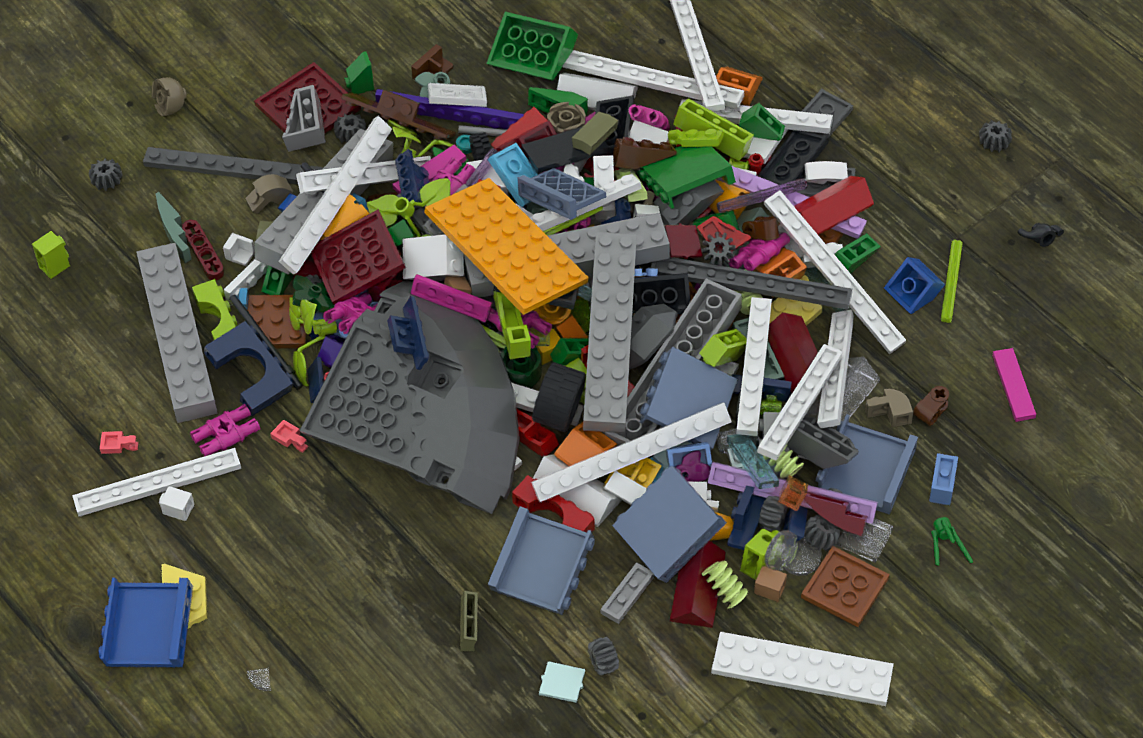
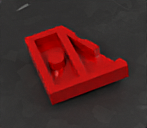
M715 216L697 226V230L705 241H709L707 238L709 234L715 238V232H719V237L721 238L723 233H726L725 240L732 238L733 242L729 245H735L736 249L751 240L750 235L742 233ZM716 245L714 251L722 253L723 247Z

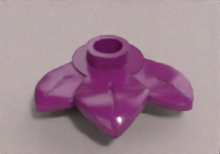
M699 450L686 454L682 459V463L676 466L682 473L686 472L684 478L688 482L706 480L709 478L711 466L700 463L701 452Z

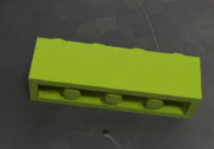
M689 98L679 106L673 124L683 131L696 129L697 131H706L708 129L723 130L724 137L720 145L712 147L737 161H740L748 153L754 134Z

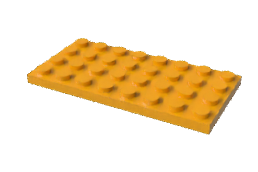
M490 178L425 207L424 213L523 315L588 283L589 277Z

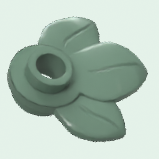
M424 72L418 75L415 81L422 86L420 97L429 98V83L440 84L437 82L440 80L443 84H450L448 75L444 72L436 74Z

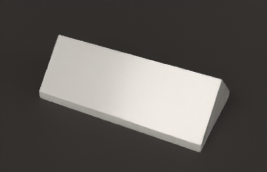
M563 73L559 75L557 90L574 92L588 98V109L596 110L597 101L634 95L635 100L638 85Z
M554 454L544 456L533 479H540L564 469L568 465ZM597 479L559 494L565 500L575 503L582 511L589 512L595 519L596 527L622 501L604 490V483Z

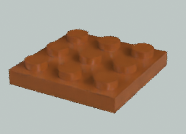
M249 295L248 312L276 349L299 348L306 344L307 333L305 332L304 324L300 323V330H294L291 325L289 300L293 295Z
M832 546L801 593V598L859 627L889 580L890 574Z

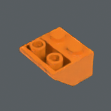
M721 67L716 76L719 85L744 90V98L740 104L746 106L750 105L762 81L760 76L730 67Z
M782 247L777 256L770 258L766 264H760L753 271L801 279L805 275L807 266L795 252Z
M582 422L572 429L554 455L568 466H571L617 446V443L601 431L583 430Z

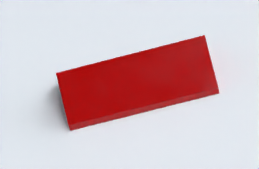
M849 176L796 204L794 207L819 235L873 206L874 202L865 178Z

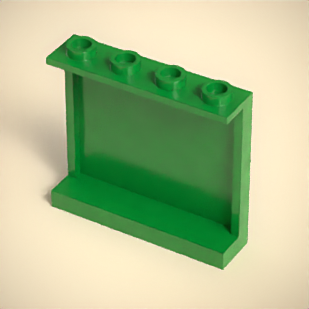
M681 145L675 148L677 151L676 155L640 167V171H638L640 180L645 182L647 187L652 189L654 194L661 198L663 204H667L671 209L674 208L671 197L719 177L728 185L736 183L732 165L711 146L682 147Z

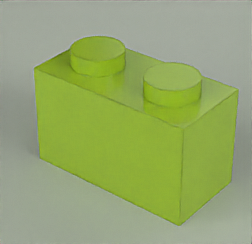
M52 231L32 243L39 268L50 279L70 266L68 261L69 254L64 247L66 245L65 241L61 236H56Z

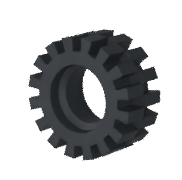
M486 132L469 137L474 161L488 159L492 156L491 145Z

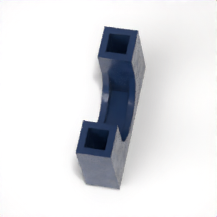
M244 321L207 344L204 354L215 369L239 356L253 357L263 365L265 370L263 378L240 393V402L242 405L246 404L252 417L291 392L293 379L288 372L285 373L282 370L276 356L273 357L269 353L268 345L264 341L261 342L257 337L256 329Z

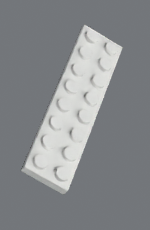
M720 632L712 666V674L881 706H886L893 670L892 663Z

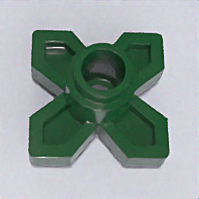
M295 276L293 288L296 291L293 295V305L300 307L301 300L306 299L311 303L317 304L315 312L319 310L324 313L334 308L324 282L314 285L307 277Z

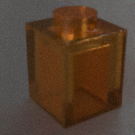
M789 475L779 493L778 502L797 511L807 494L808 484Z

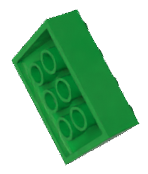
M504 12L486 64L553 81L572 53L578 34L569 26Z

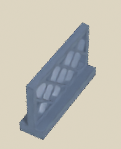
M555 168L532 178L525 175L517 177L519 196L570 220L577 217V210L607 197L605 191Z

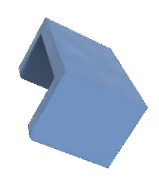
M701 442L666 449L668 468L680 465L686 454L697 450L701 452L700 463L712 465L709 443Z
M937 453L930 502L945 505L951 504L958 457Z

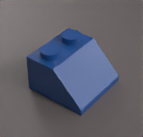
M907 257L885 285L884 289L912 314L934 300L945 284L919 259Z

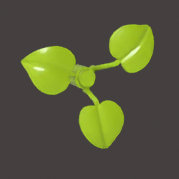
M387 120L396 137H406L401 153L410 149L413 158L423 156L435 144L448 147L453 146L449 142L434 139L416 156L417 151L409 147L412 140L421 144V141L415 137L417 133L409 127L398 124L397 121Z
M448 178L437 179L427 183L420 190L422 203L415 202L414 200L409 202L405 197L398 198L395 195H385L367 202L369 213L379 210L387 227L394 225L397 221V215H401L408 221L417 237L431 236L429 234L420 236V233L410 219L414 214V206H429L450 196L451 183Z
M290 297L289 316L293 329L300 330V323H303L305 332L310 334L313 325L314 333L319 335V337L299 347L293 353L295 375L304 386H309L306 381V361L302 351L314 343L325 339V335L337 333L336 321L328 323L324 319L313 320L317 304L303 299L299 307L293 305V297Z

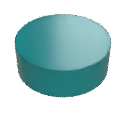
M462 135L456 140V147L464 154L471 153L472 151L469 142L470 135Z

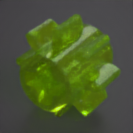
M767 395V400H761L760 415H763L764 412H781L782 401H777V396Z

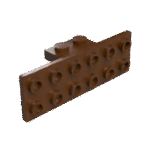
M383 90L379 103L355 93L342 94L341 99L346 100L345 103L350 106H362L366 112L380 113V117L387 120L396 119L398 124L409 127V125L414 126L416 131L424 134L430 132L434 134L433 137L444 141V139H449L456 135L454 131L417 118L416 114L420 103L393 92Z

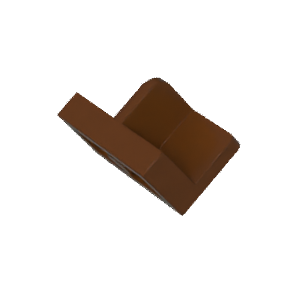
M437 44L411 66L412 78L414 80L424 72L432 74L444 72L447 74L453 69V64L443 58L442 47Z

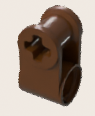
M759 216L754 221H746L742 225L743 233L750 235L751 239L769 241L780 237L775 216Z
M943 386L934 387L924 399L918 402L913 410V415L929 426H932L948 408V389Z

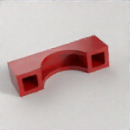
M527 475L512 492L513 504L518 507L527 508L529 513L538 510H549L562 518L563 525L586 533L588 530L592 532L595 530L594 517L589 512L579 509L572 501L565 500L559 494L539 502L531 484L532 481L537 479Z

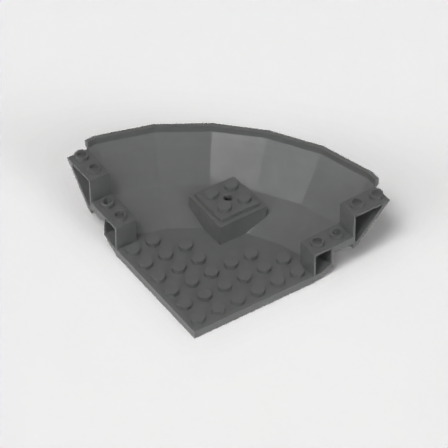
M406 279L384 290L380 294L381 298L375 310L366 309L354 322L300 432L306 436L404 470L415 481L451 493L459 503L492 514L498 505L500 497L507 499L511 491L520 440L515 392L499 349L478 319L410 294L414 280ZM410 296L415 297L416 304L418 305L419 318L422 321V331L426 339L425 344L429 352V359L421 370L416 369L412 354L394 352L387 322L390 315L404 317L403 307ZM445 379V382L439 385V381ZM449 478L448 482L444 484L445 479Z

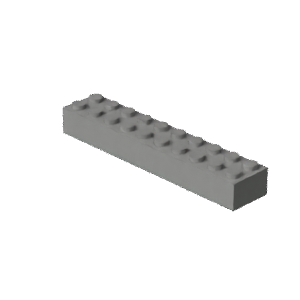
M360 128L323 169L342 167L365 133V130ZM385 139L370 163L392 161L393 142ZM369 185L355 186L350 195L355 193L360 196ZM321 191L299 194L254 242L255 260L287 274L291 273L278 261L323 196Z
M660 213L548 235L586 275L593 274L596 232L637 234L635 265L670 258V244ZM463 253L464 268L468 283L472 289L471 294L478 298L494 295V284Z
M596 232L583 430L625 433L637 234Z
M176 243L137 251L177 423L218 414Z
M709 279L704 280L676 323L673 333L664 341L628 396L625 433L605 432V435L616 442L617 446L662 428L647 419L642 424L639 423L642 416L640 410L643 404L647 403L648 397H646L650 386H653L655 382L653 375L661 366L659 359L664 351L667 352L673 346L704 362L699 352L714 334L728 330L742 308V294Z

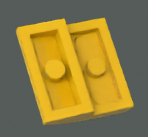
M645 458L616 471L647 488L654 481L662 465L649 458ZM614 471L609 474V476H608L607 480L605 481L604 485L607 484V482H608L609 479L611 478V476H612V474L614 473Z

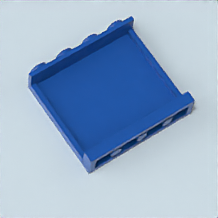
M112 578L111 585L108 586L107 591L109 603L105 607L106 623L102 627L103 644L99 647V658L106 667H183L193 585L188 578H179V583H119L116 578Z

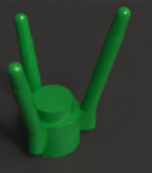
M947 517L935 520L933 523L935 530L931 531L934 542L935 564L937 566L940 564L939 537L942 540L950 539L951 543L956 541L969 563H973V559L956 534L950 520Z

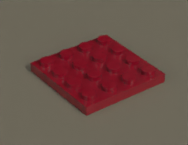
M315 62L254 100L255 106L284 133L287 128V118L290 117V107L295 89L314 85L320 99L324 134L334 128V122H337L338 117H343L344 113L350 115L361 110V106H350L345 103L346 100L341 99L342 94H347L348 92Z
M379 210L317 242L311 251V255L334 306L336 303L348 300L406 268Z

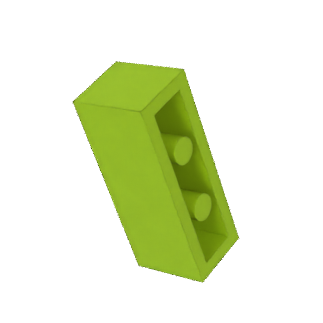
M737 329L714 334L699 354L703 357V361L713 367L737 361L746 350L747 338Z

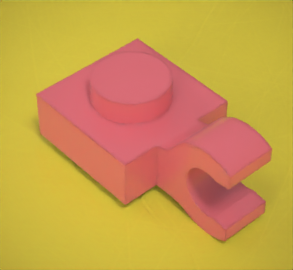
M285 420L270 433L272 439L285 447L293 444L302 453L308 448V445L304 444L307 440L300 436L299 428Z
M122 431L102 432L100 452L101 454L122 453V448L136 451L138 450L139 443L136 442V436H124Z

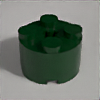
M507 346L503 349L501 356L511 383L532 389L542 376V361L538 348L536 346L531 348L529 357L515 359L509 358Z

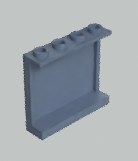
M672 346L667 352L664 351L659 359L661 366L653 375L655 382L647 391L646 397H648V400L640 410L642 416L639 423L642 424L647 419L661 427H665L720 403H725L726 408H728L738 379ZM721 427L689 441L693 443L708 442L710 450H712Z
M846 414L844 421H840L837 431L850 438L855 448L859 451L858 455L847 464L823 469V471L819 470L816 477L818 488L826 490L835 488L842 491L843 494L878 502L876 510L890 514L916 451L918 437L910 435L908 441L850 423L849 415Z
M674 466L665 469L661 477L655 483L650 484L646 492L640 498L635 499L631 507L625 513L620 514L612 525L659 580L666 583L727 523L713 511L682 476L681 470Z
M520 506L488 586L492 591L563 615L564 610H568L570 606L572 590H576L579 578L577 577L580 570L583 571L587 563L586 555L594 547L595 539H593L592 531L588 530L586 533L531 514L527 508Z

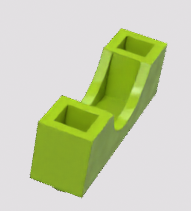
M215 279L192 287L194 299L200 313L212 314L220 319L218 326L211 331L213 341L238 326L235 316H231L229 313L231 312V307L228 300L224 301L223 299L225 294L222 286H217Z
M494 291V301L509 358L529 357L531 339L527 325H524L522 322L520 311L503 293Z

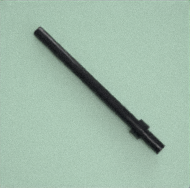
M235 294L229 298L231 303L249 326L252 325L256 329L257 337L261 342L264 341L268 345L269 353L273 357L276 356L282 370L291 375L293 386L296 390L301 389L303 384L295 375L296 371L291 365L286 363Z

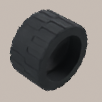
M553 362L548 368L538 392L532 420L566 432L573 421L586 382V374Z

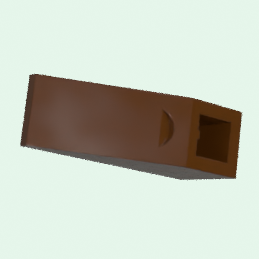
M623 137V139H616L613 163L616 167L637 169L676 155L677 151L668 142L657 144L646 139L634 141L632 138Z

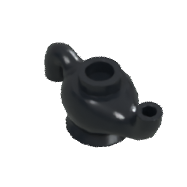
M1036 223L1031 231L1028 232L1020 228L1017 233L1024 238L1039 243L1042 247H1047L1055 240L1056 234L1061 236L1064 230L1058 225L1050 226L1045 223Z

